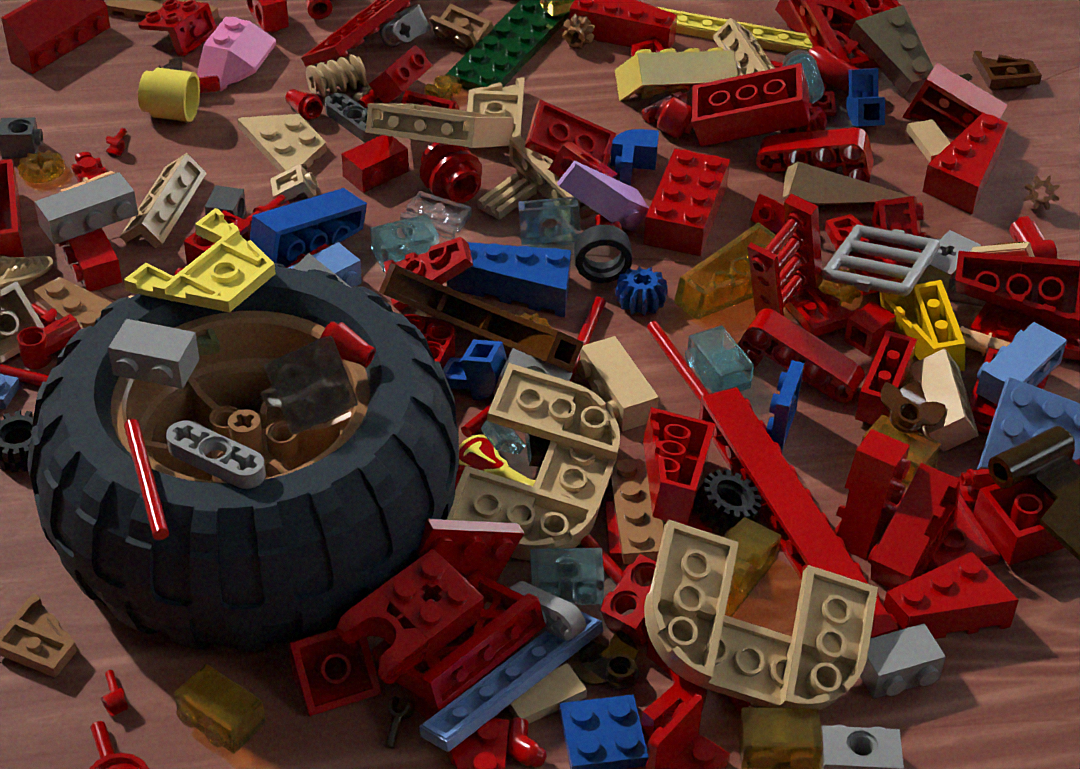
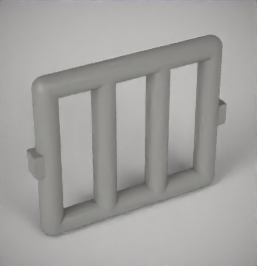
M856 225L822 270L821 277L826 281L855 286L856 290L869 292V290L905 297L911 293L940 248V242L936 239L905 234L903 230L893 229L890 231ZM862 237L924 250L922 253L859 240ZM850 252H855L911 263L914 265L912 268L849 256ZM842 266L904 280L902 283L839 271L838 269Z

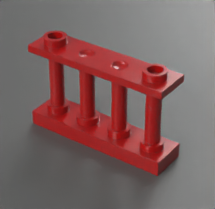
M792 193L784 201L786 224L764 249L752 242L747 246L755 315L761 309L768 308L784 316L783 308L801 285L807 284L817 289L823 282L821 277L822 258L818 206Z

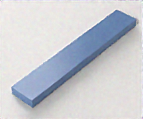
M581 611L586 621V629L570 641L563 640L547 631L543 632L420 725L421 737L449 752L603 632L602 621Z

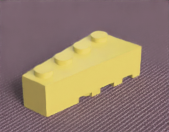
M716 47L707 51H700L699 48H690L683 52H676L675 49L670 48L656 53H652L650 49L636 51L633 57L615 69L619 101L629 100L633 94L640 93L643 99L653 98V95H658L665 91H668V96L679 90L686 93L690 88H692L693 92V85L736 77L738 72L734 50L724 51L722 47Z

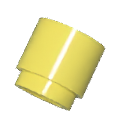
M165 68L145 71L141 77L138 89L140 110L150 113L153 118L185 122L193 121L200 100V82L197 73Z

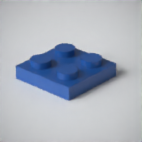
M791 360L787 373L781 372L777 391H780V394H773L769 413H773L774 417L769 418L767 433L774 442L779 444L782 451L797 411L804 363Z
M634 694L559 703V715L570 769H628L646 766L649 756Z

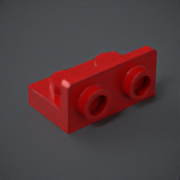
M915 196L878 201L881 229L890 231L898 229L905 231V234L927 238L926 232H921L920 220L925 219L923 203H917ZM883 242L888 247L922 253L924 250Z

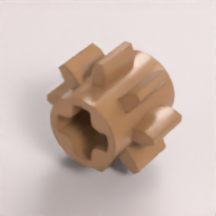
M574 14L571 20H566L562 28L565 32L562 38H565L569 46L583 49L586 43L590 44L593 40L594 35L592 31L595 25L591 24L590 20L587 19L588 17Z
M1036 175L1033 177L1034 186L1030 184L1024 186L1026 190H1029V195L1024 198V201L1031 200L1034 203L1033 210L1039 205H1043L1046 210H1049L1050 204L1048 201H1059L1060 199L1054 195L1055 190L1060 185L1053 186L1050 183V175L1042 181ZM1044 186L1046 188L1045 193L1049 196L1039 199L1037 198L1039 193L1035 189Z

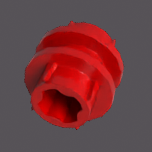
M434 142L422 152L420 179L426 188L431 190L436 199L443 203L455 205V203L469 201L480 191L482 164L477 156L470 152L468 147Z

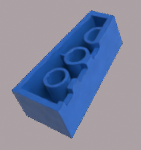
M341 188L252 215L250 240L274 263L283 264L285 267L297 260L300 254L306 255L323 244L328 245L331 243L333 245L337 242L340 243L361 231L364 227L367 203L345 188Z
M468 242L474 265L447 281V287L456 291L480 297L490 294L500 299V302L511 304L514 300L528 304V309L541 311L542 308L554 310L556 316L565 318L570 283L571 250Z

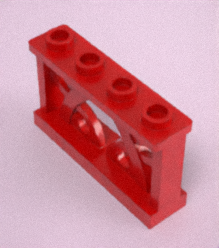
M787 0L813 47L822 46L834 56L859 69L880 67L873 58L870 60L866 54L860 51L866 52L856 40H850L845 34L832 30L829 25L833 13L848 19L852 23L872 16L873 13L865 0ZM852 53L856 56V58H848Z
M476 570L466 578L484 597L479 621L472 625L475 626L474 635L462 645L444 648L426 662L421 661L395 682L426 699L428 705L439 712L546 626L538 597L530 593L524 596L485 577L483 572ZM488 601L491 602L490 608L485 609L484 604ZM386 640L382 641L372 650L377 669H379L380 657L391 647ZM426 669H429V671H427L425 674L420 673Z

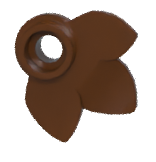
M919 381L911 382L900 390L888 382L882 387L880 396L882 403L890 411V422L901 432L914 433L921 426H934L944 416L945 404L926 402Z

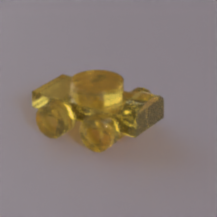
M449 74L436 76L433 85L428 83L425 86L424 93L451 100L452 93L458 95L461 92L460 78Z

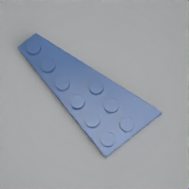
M1009 377L1005 380L977 470L988 469V462L993 456L1054 426H1061L1072 434L1075 441V451L1072 460L1080 459V403Z

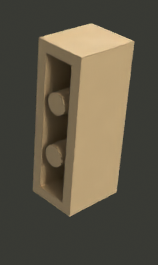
M616 336L583 345L580 351V360L577 362L578 372L582 379L586 378L592 392L597 394L606 403L605 409L609 412L612 419L616 418L620 430L625 431L647 424L650 407L658 409L659 397Z
M944 348L911 364L914 378L910 379V383L914 381L920 382L926 402H939L946 406L944 416L939 423L934 426H922L930 443L935 441L940 449L945 452L979 436L959 366Z

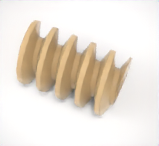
M349 55L347 59L340 57L337 59V62L329 60L327 64L321 62L317 64V67L309 65L306 69V78L310 92L316 94L319 91L322 98L327 96L326 89H329L331 94L337 93L336 86H339L343 93L347 91L348 83L353 90L357 88V81L360 82L362 87L367 86L365 66L359 56Z

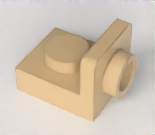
M301 164L270 179L274 199L279 195H283L286 197L284 200L286 201L295 198L302 192H305L309 198L317 196L316 188H318V182L313 173H307Z

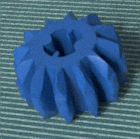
M640 266L637 270L627 268L626 273L620 274L617 280L615 294L617 302L621 304V309H630L631 315L641 312L645 316L648 311L656 314L657 309L664 307L666 302L667 280L662 278L661 272L653 273L652 267L647 270L642 269Z

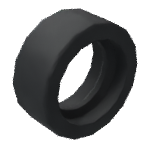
M596 225L587 228L579 234L574 243L575 266L579 274L585 279L596 283H609L618 280L619 275L625 274L627 268H630L632 265L631 242L627 234L620 228L611 225ZM598 246H612L621 251L619 256L607 262H595L585 257L588 251Z

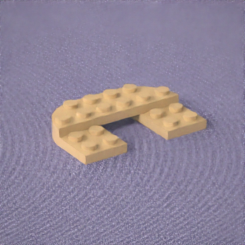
M508 363L488 411L487 421L550 440L551 442L534 486H530L465 466L456 487L454 502L447 520L519 523L524 535L511 555L512 558L545 560L565 554L577 547L594 526L617 460L620 431L616 418L612 419L609 412L605 409L606 403L597 394L579 384Z
M668 520L663 530L651 589L645 599L644 615L647 632L656 652L676 674L697 686L790 714L812 713L824 709L837 701L855 684L863 672L867 661L878 587L808 565L803 571L791 637L725 615L739 542Z

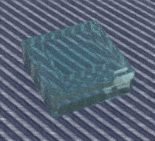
M487 420L481 427L482 432L496 450L520 454L526 446L514 429Z

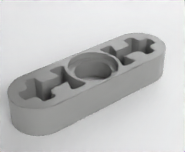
M180 421L168 428L166 432L168 450L173 457L239 488H254L265 480L264 458L259 452L191 421ZM214 450H221L226 453L217 459L206 457L209 452Z
M519 581L509 588L524 596L530 593L539 598L546 625L543 630L566 641H570L585 631V618L574 604L524 581Z

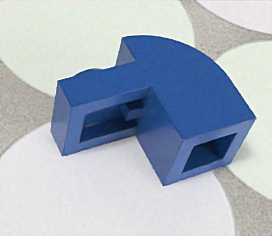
M876 68L849 70V97H846V107L851 124L854 126L885 125V97H879L878 69Z
M632 129L618 134L613 139L611 166L615 167L616 173H620V182L631 185L633 168L656 169L658 130Z
M473 339L462 358L450 357L443 368L450 388L470 390L473 400L489 397L495 390L499 375L507 361L503 342Z

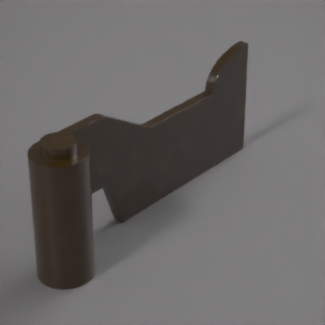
M1054 426L993 456L988 462V469L993 481L1003 489H1008L1030 478L1053 498L1055 502L1042 516L1039 524L1080 561V466L1072 460L1075 451V441L1072 434L1061 426Z

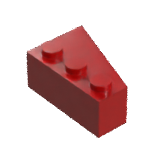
M936 63L902 117L907 119L915 117L922 120L933 119L936 124L952 128L951 132L961 134L983 112L1000 119L1007 104L941 64Z
M874 429L868 432L856 449L844 487L849 489L846 506L842 504L838 506L836 516L842 518V520L834 530L836 536L841 537L844 541L846 551L864 560L893 518L897 510L896 505L902 499L906 488L901 483L907 476L911 466V461L907 460L910 445Z
M920 464L893 518L888 523L879 545L875 544L869 554L868 563L871 564V580L893 589L923 575L933 556L956 522L960 486L959 478L926 464Z
M969 552L887 591L883 606L888 614H892L895 617L899 630L925 623L934 639L946 638L947 633L966 630L967 634L978 633L979 628L998 625L999 629L1010 628L1019 599L973 552Z

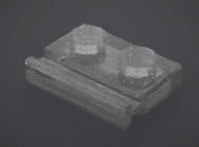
M419 191L407 205L405 213L402 212L400 214V224L452 240L455 238V233H459L472 217V207Z

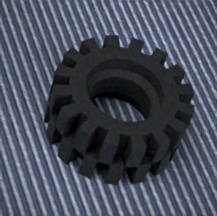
M21 410L15 411V416L10 417L9 413L3 414L4 420L0 419L1 470L7 471L11 467L12 472H18V468L23 467L24 472L28 471V453L33 414L31 411H26L25 415H22ZM18 439H28L22 443L10 444Z
M715 470L713 474L710 472L700 486L694 501L696 513H702L700 516L702 522L710 521L708 527L714 529L715 526H718L719 532L725 534L727 529L730 535H735L737 531L741 534L746 528L748 529L761 508L760 502L762 500L761 495H756L758 492L756 486L749 487L751 484L749 479L746 478L745 481H742L740 479L741 474L737 472L734 476H731L730 470H725L723 474L720 470ZM722 499H725V500L729 501V502H730L731 504H733V505H730V504L726 503V502H725L724 500H722Z

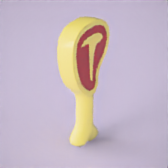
M474 435L459 445V465L484 467L485 472L534 486L536 480L527 478L509 467L507 460L499 455L497 444L491 437Z

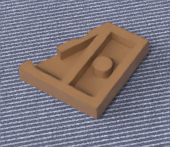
M32 593L0 632V656L55 678L77 652L76 643L66 630L61 629L57 618L53 613L49 614L42 605L41 598Z

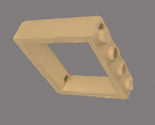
M368 103L365 133L471 148L510 146L514 117L417 104Z

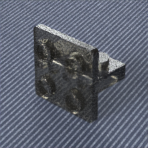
M331 336L321 338L268 362L264 366L272 385L271 388L261 392L266 406L281 408L292 434L305 431L358 405L335 341Z

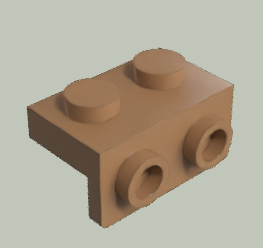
M451 3L440 18L432 15L429 19L434 28L433 31L438 37L451 39L462 48H472L494 28L492 21Z

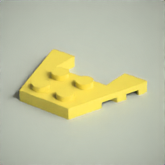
M215 208L195 223L196 235L215 243L175 276L148 263H144L126 277L124 283L126 291L231 312L276 274L275 263L251 240L246 241L240 235L239 228L234 223L229 224L224 219V214Z

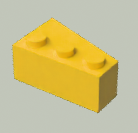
M942 280L916 284L911 293L905 297L880 292V306L896 315L893 332L917 339L914 355L919 360L945 348L959 366L960 371L965 370L966 343Z

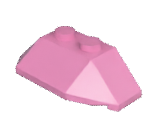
M225 17L203 45L197 75L198 77L217 75L220 79V91L227 88V85L239 82L256 73L275 47L276 39L251 21L241 20L237 17Z

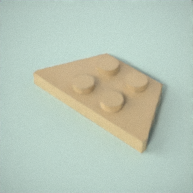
M524 77L516 78V84L503 87L500 82L491 84L488 87L469 90L467 111L514 117L512 138L521 136Z
M299 114L238 118L239 129L280 173L298 164H301L307 170L315 159L320 158L327 151L326 141Z

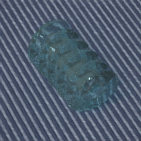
M806 50L792 51L783 60L782 67L802 63L809 87V103H815L822 97L825 89L817 62Z

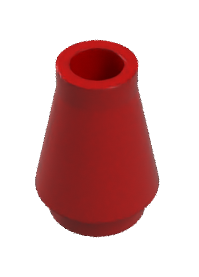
M291 89L286 94V102L303 119H316L322 113L323 104L318 95L296 89Z
M334 321L330 322L319 340V347L324 349L326 355L357 363L365 368L370 365L376 354L375 347L369 345L343 322L339 324Z

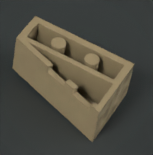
M901 5L854 22L848 36L862 46L866 51L867 57L870 60L872 58L883 69L882 73L904 96L918 92L934 67L905 6Z

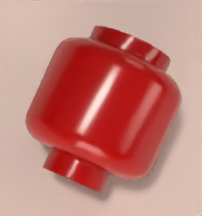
M671 98L669 101L664 100L661 103L654 117L657 120V128L676 139L682 137L684 133L690 135L694 129L692 124V106L678 98Z

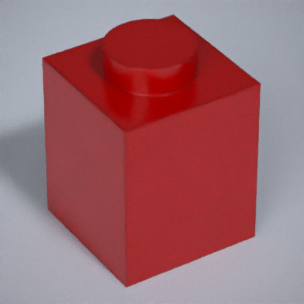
M871 301L848 317L844 341L870 356L878 350L886 330L894 331L896 315Z

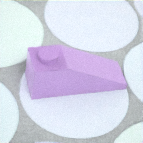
M575 160L557 182L560 188L612 223L619 221L621 227L632 232L644 219L649 210L647 203L636 188Z

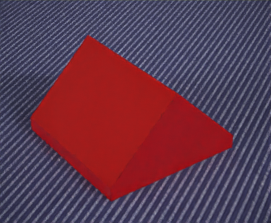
M337 628L289 642L292 675L308 716L382 694L367 637L349 644L342 640L336 633Z

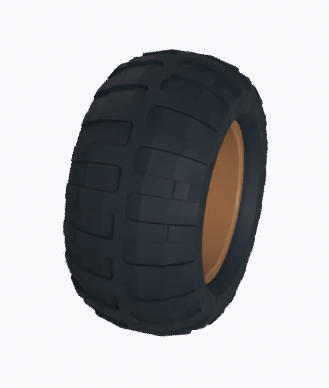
M275 263L276 274L231 312L137 294L131 298H120L109 304L101 311L100 317L95 320L94 327L89 326L78 330L71 337L59 354L56 367L52 368L47 381L42 382L38 391L28 453V471L42 530L47 540L59 554L61 564L86 596L91 600L98 599L104 606H108L116 619L126 626L146 634L155 632L166 633L173 643L180 644L181 646L205 650L211 642L235 644L240 652L265 651L266 642L282 641L294 637L302 639L328 631L330 625L339 622L341 616L350 608L420 558L417 553L426 528L425 523L427 519L447 520L454 502L455 481L459 467V433L456 422L455 400L439 362L434 360L427 340L414 324H411L404 315L394 313L391 305L383 301L378 294L365 287L353 286L351 288L340 282L336 275L325 271L312 269L306 272L284 268L283 264ZM130 319L196 332V337L207 335V329L212 328L220 343V353L199 356V361L183 389L113 375L108 347L124 321ZM334 321L337 324L345 323L364 341L376 348V354L368 367L365 368L357 363L328 356L325 354L324 349L319 347L320 337L330 322ZM130 419L138 420L169 530L168 537L163 540H156L152 535L124 428L125 422ZM180 421H191L259 452L264 458L265 480L257 487L243 489L173 457L168 450L166 438L168 428ZM214 450L209 452L206 457L217 459L226 453L221 450Z

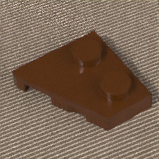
M974 51L972 61L989 89L1015 86L1026 87L1028 85L1040 84L1042 75L1032 60L1016 59L1005 55H998V60L982 57L983 51Z

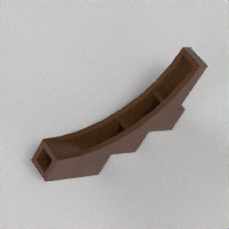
M392 263L378 292L488 340L501 341L506 347L514 348L569 372L573 371L584 344L583 341L558 330L477 300Z

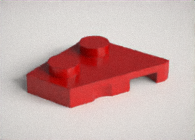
M807 284L801 285L785 305L800 325L815 337L847 327L848 317L860 309L856 307L854 311H851L840 305L841 299L831 294L823 293L819 288L815 289Z

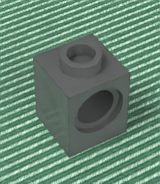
M1 118V157H36L38 147L43 145L42 129L37 128L36 118Z
M215 185L205 205V214L207 215L217 208L221 212L225 210L243 219L246 214L244 189Z

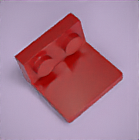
M167 0L162 4L163 7L148 13L145 19L138 23L141 30L168 31L176 54L180 56L187 55L206 41L217 28L209 4L196 2V0Z
M696 693L688 703L682 702L679 704L672 715L671 721L664 728L660 726L653 732L648 742L650 753L645 769H724L729 764L730 753L699 734L704 700L702 696Z

